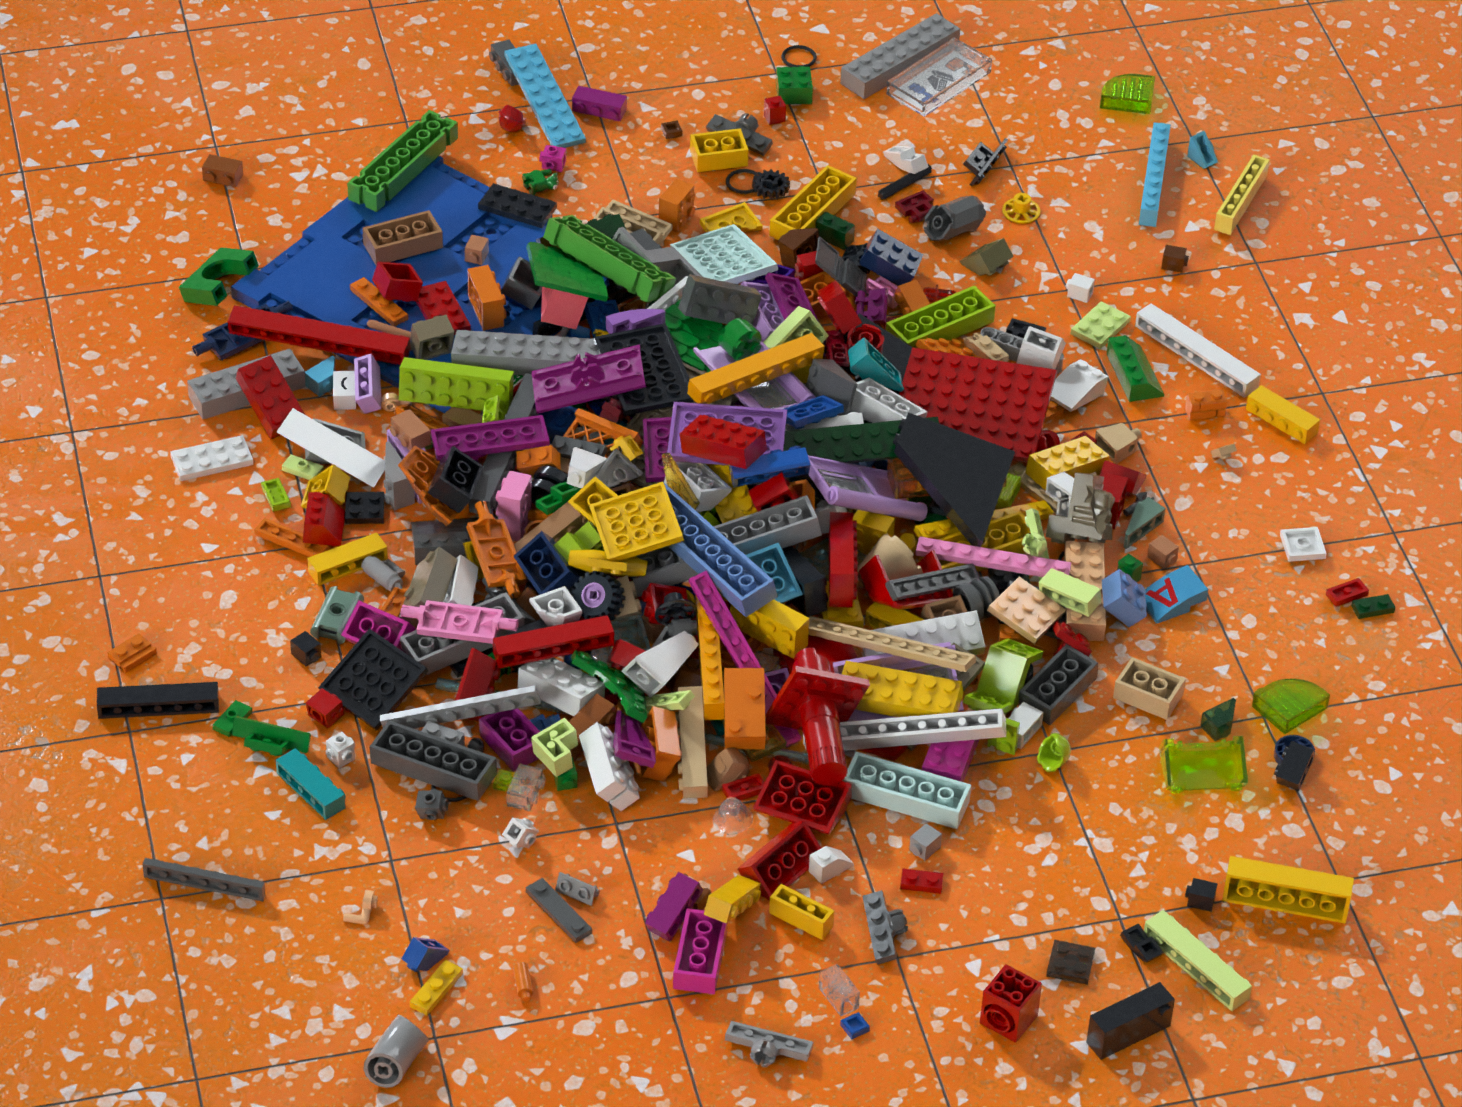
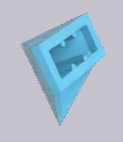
M1205 130L1190 137L1187 157L1203 169L1218 162L1213 144L1208 139Z

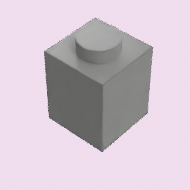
M926 823L910 836L909 850L915 856H919L925 861L941 847L942 833Z

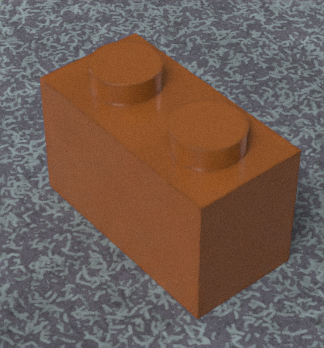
M209 154L202 166L203 180L236 187L243 176L242 161Z

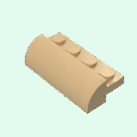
M613 199L606 208L602 207L593 218L600 220L608 214H620L629 233L643 228L661 248L664 246L665 238L673 229L672 224Z

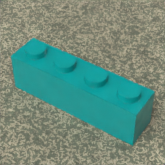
M295 748L276 759L277 774L325 820L345 809L346 796L343 790L338 789L329 777H325L316 765L310 763L305 754H301Z

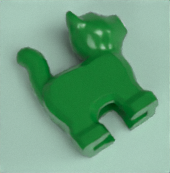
M551 169L533 170L530 173L522 174L523 186L526 190L531 187L529 193L532 195L546 189L555 190L559 185L558 173L549 176L552 173Z

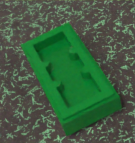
M235 700L212 725L213 730L230 737L232 735L234 718L236 716L248 718L252 713V707Z

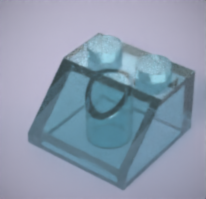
M641 614L611 621L614 630V643L616 640L621 639L645 651L651 649ZM613 646L606 647L609 654L611 653Z

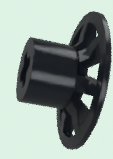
M669 593L664 597V603L656 609L655 619L658 623L665 626L671 624L668 623L671 617L679 619V616H682L684 619L691 618L692 620L697 614V606L692 601L683 599L680 593Z

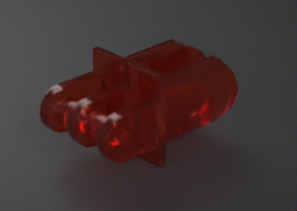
M936 285V288L926 287L923 289L930 304L956 293L954 290L937 289L938 285Z

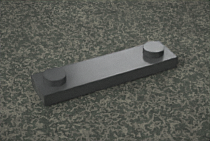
M543 878L526 887V893L575 943L592 934V928Z

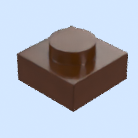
M678 121L661 123V130L666 139L682 136L683 131Z

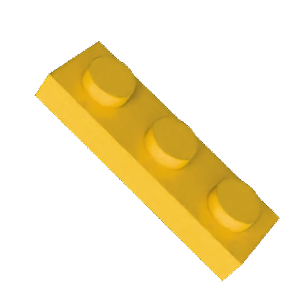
M445 960L410 1000V1007L428 1016L463 975V968Z

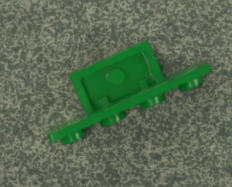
M236 716L233 722L232 735L245 738L244 746L249 747L253 751H266L273 756L283 755L288 749L293 750L295 748L299 752L307 753L309 751L310 733Z

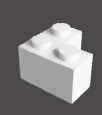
M1065 472L1048 477L1045 492L1046 495L1058 502L1056 515L1068 516L1074 478Z

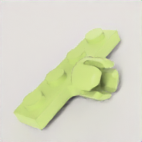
M1033 508L1025 510L1027 515L1025 516V522L1027 527L1030 528L1031 534H1026L1022 540L1024 552L1031 556L1050 559L1039 511Z

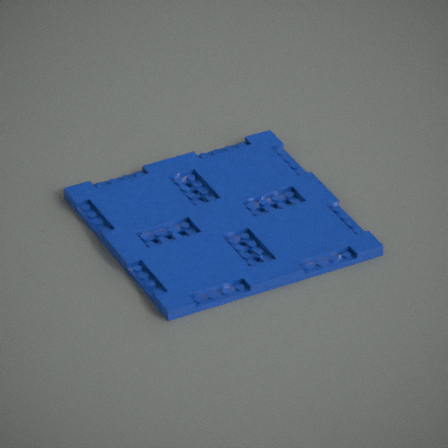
M438 156L390 201H385V205L378 212L366 208L365 203L357 204L348 200V197L306 228L302 232L300 240L261 270L255 269L252 273L245 275L232 285L231 295L233 299L252 309L265 304L269 308L272 306L276 307L289 301L294 311L285 315L378 331L368 327V320L391 324L350 290V284L363 277L376 287L372 281L376 265L363 244V227L430 210L443 232V248L395 260L391 263L411 264L422 280V286L446 281L468 319L471 331H483L468 297L467 269L489 265L491 272L494 271L496 283H499L502 288L511 267L519 256L530 262L526 249L527 243L536 242V239L544 236L548 221L543 228H539L478 209V203L490 187L444 164L443 158ZM471 235L489 238V253L482 265L465 261V246ZM603 277L607 290L612 288L613 286L609 283V279ZM542 293L532 309L505 295L506 305H504L506 319H504V327L484 331L532 335L533 323L541 319ZM392 300L408 314V320L395 327L411 332L413 323L426 320L416 301ZM557 331L548 336H555L560 331ZM412 350L410 351L408 358H415ZM334 353L340 356L341 358L351 362L352 364H354L355 358H359L355 356ZM451 353L427 359L430 361L452 363ZM376 360L380 366V379L399 389L400 365ZM427 404L444 414L451 408L448 406Z

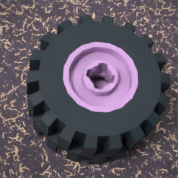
M593 571V573H585L586 577L581 576L579 578L580 582H575L574 586L576 589L572 590L571 593L582 609L581 616L585 619L608 615L609 620H614V615L619 616L621 613L619 609L624 608L622 601L626 600V596L622 595L625 592L624 588L620 587L622 584L613 576L603 572Z

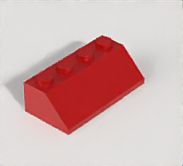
M805 821L794 822L783 829L738 867L737 870L741 876L761 883L759 888L761 896L770 901V896L780 884L787 887L790 886L809 869L810 854L821 849V846Z

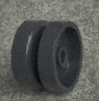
M538 467L533 480H531L532 503L536 505V500L551 494L550 487L567 482L568 475L555 467Z

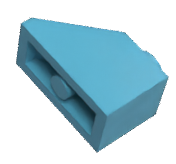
M334 356L305 371L306 387L319 397L333 389V371H336Z

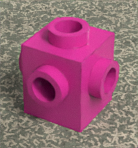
M546 145L539 157V161L542 162V169L562 172L566 163V148Z

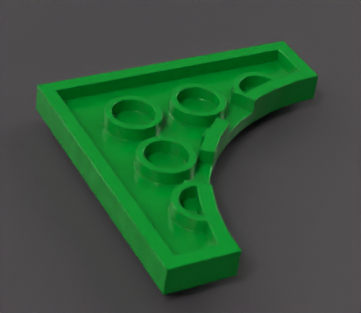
M575 650L571 655L572 664L593 677L598 675L604 686L613 694H617L621 699V704L626 714L644 723L647 718L644 692L620 670L616 669L614 671L605 662L600 660L597 662L588 653Z

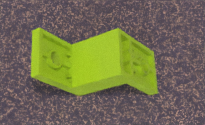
M1009 638L990 645L976 691L965 695L963 703L967 704L968 708L976 711L980 709H1002L1005 714L1014 710L1018 705L1019 691L1024 686L1030 663L1042 659L1044 651Z

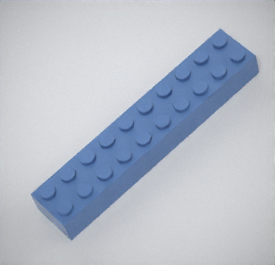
M664 483L684 541L669 545L668 547L698 574L707 571L718 592L745 617L777 598L774 580Z

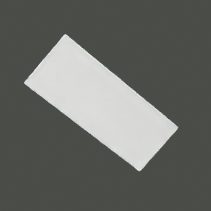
M294 408L277 430L278 434L329 463L335 464L338 468L373 488L385 471V460Z

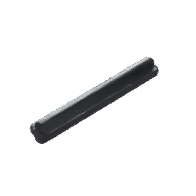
M928 164V168L918 173H909L880 189L878 197L881 200L886 199L931 173L932 167Z

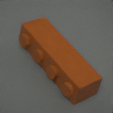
M596 694L569 721L576 729L578 746L570 750L574 762L583 752L579 735L596 722L605 727L611 725L616 719L615 705L599 694Z

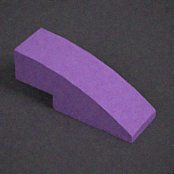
M637 309L606 316V330L609 334L666 323L664 309Z

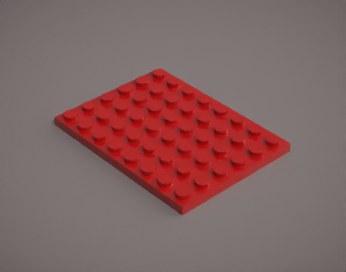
M912 347L902 382L904 390L899 392V395L928 411L926 418L938 417L939 424L1015 451L1013 460L1028 463L1029 455L1037 452L1057 370Z

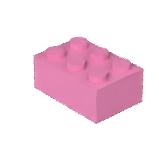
M509 471L507 477L502 480L501 490H498L496 494V502H498L496 515L498 519H504L511 539L519 541L530 522L528 520V512L532 509L531 475Z

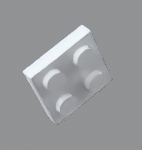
M1318 527L1284 529L1280 531L1281 541L1288 562L1326 559L1327 553Z

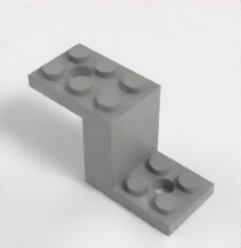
M624 227L618 228L612 238L614 241L661 268L660 271L676 278L674 286L689 274L702 277L674 247L645 250Z

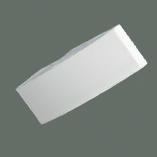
M896 145L883 151L884 156L889 161L908 173L915 174L928 168L925 155L915 153L914 147Z

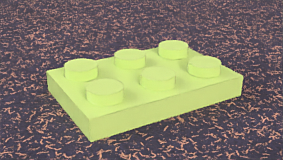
M1101 301L1071 328L1070 334L1101 349L1108 343V338L1114 337L1130 322L1131 316Z

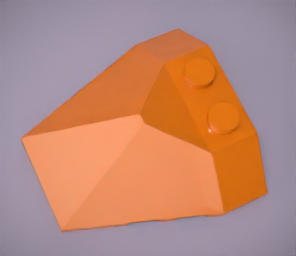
M414 445L398 466L428 510L440 522L448 526L458 512L450 509L446 504L428 493L439 462L434 460L435 456Z

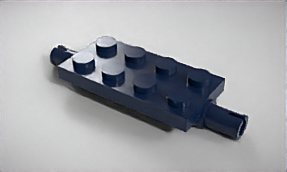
M289 301L276 307L272 306L269 308L265 304L256 308L257 310L281 314L294 311ZM227 322L203 333L204 341L193 345L192 350L197 357L211 350L222 361L264 340L230 334Z

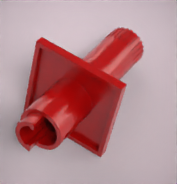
M805 648L795 655L792 672L765 714V723L802 730L805 737L811 778L819 785L829 786L841 782L848 774L840 722H847L869 688L870 683L869 679L832 673L827 658L816 654L815 648Z

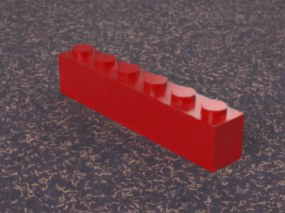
M608 615L493 638V654L499 669L573 654L575 650L581 652L614 646V630Z

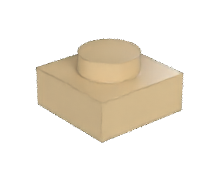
M1230 444L1212 450L1211 454L1213 458L1220 457L1222 460L1231 457L1230 453L1237 451L1235 444Z

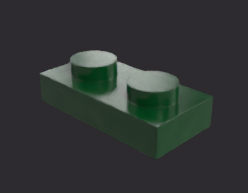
M1389 594L1352 600L1351 606L1358 619L1395 612V605Z

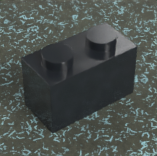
M1291 741L1289 747L1286 746L1283 751L1282 758L1284 759L1282 764H1278L1275 769L1274 775H1276L1277 783L1300 791L1315 757L1314 749Z

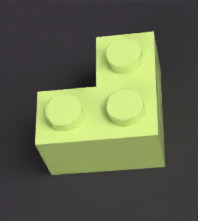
M565 718L531 737L533 753L556 777L573 768L570 750L578 746L576 729Z

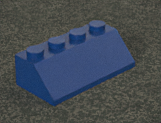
M794 446L790 447L788 451L777 449L770 451V454H762L747 469L729 465L733 487L765 482L780 473H783L786 478L809 474L811 465L806 448Z

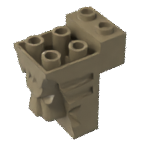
M1075 472L1068 516L1049 515L1046 537L1051 538V542L1065 544L1066 541H1075V539L1087 540V537H1089V541L1105 543L1106 540H1112V524H1110L1115 497L1110 492L1103 490V476Z

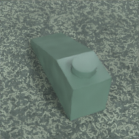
M1150 497L1138 502L1125 533L1124 548H1129L1163 523L1166 508Z

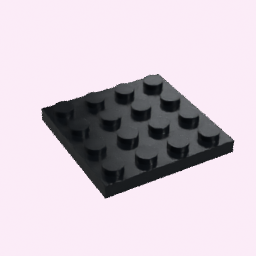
M369 628L318 688L319 690L323 688L330 694H335L342 701L343 707L377 731L382 726L380 715L393 713L426 675L428 670L418 661Z

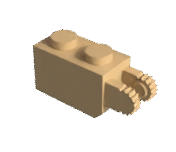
M976 332L973 334V339L971 337L964 338L965 346L971 349L977 357L1008 362L1009 355L987 335L982 336Z

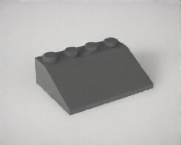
M813 359L805 386L815 397L824 395L843 404L844 412L837 415L841 416L850 413L858 384L833 360Z
M479 517L453 519L448 526L439 520L411 522L415 565H418L426 558L430 551L434 552L438 547H441L455 558L460 554L467 558L463 543L471 541L466 526L468 522H475Z

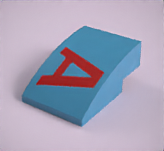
M1186 565L1165 575L1145 589L1146 611L1157 624L1190 612V606L1207 600L1208 588L1193 570Z

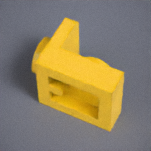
M631 435L625 438L623 436L618 437L613 441L615 445L610 448L611 451H614L621 447L622 453L630 461L643 454Z

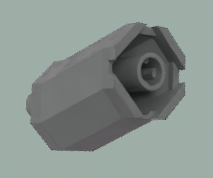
M964 196L940 206H932L925 216L927 227H924V232L932 241L948 240L965 232H974L986 216L984 205L976 196Z

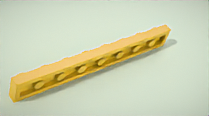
M1043 500L994 510L991 521L1018 511L1027 516L1025 510L1032 508L1039 511L1040 520L1049 519V515H1053L1054 511ZM950 519L916 525L914 529L918 538L925 537L931 539H940L960 532Z

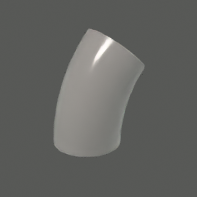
M398 1014L366 1058L363 1068L366 1077L380 1087L396 1086L402 1080L416 1056L429 1041L428 1037L412 1022Z

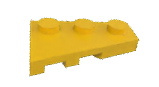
M745 202L701 218L699 223L706 233L735 224L742 232L761 231L763 229V225Z

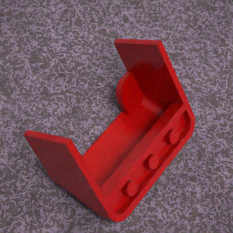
M931 550L916 564V566L922 568L923 573L943 570L935 550ZM875 555L859 570L871 600L895 609L920 608L926 604L953 597V593L949 589L893 601L885 586L889 579L879 555Z

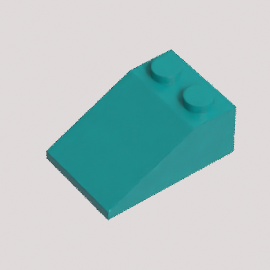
M865 337L848 350L850 370L855 376L859 375L863 380L871 378L884 387L900 392L904 390L900 372Z

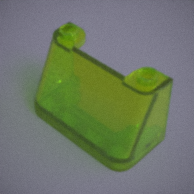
M1233 736V741L1226 742V739H1222L1220 742L1182 744V741H1178L1177 744H1174V739H1163L1159 746L1166 789L1170 790L1171 793H1181L1183 790L1205 789L1240 791L1248 783L1243 736Z

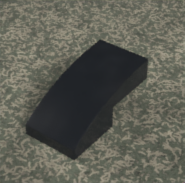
M1139 923L1122 931L1120 934L1127 946L1145 963L1164 954L1153 936L1148 937Z

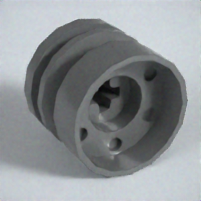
M988 576L975 579L971 583L955 586L953 589V597L961 595L967 612L977 610L979 621L983 618L994 616L987 609L1000 595L996 585Z

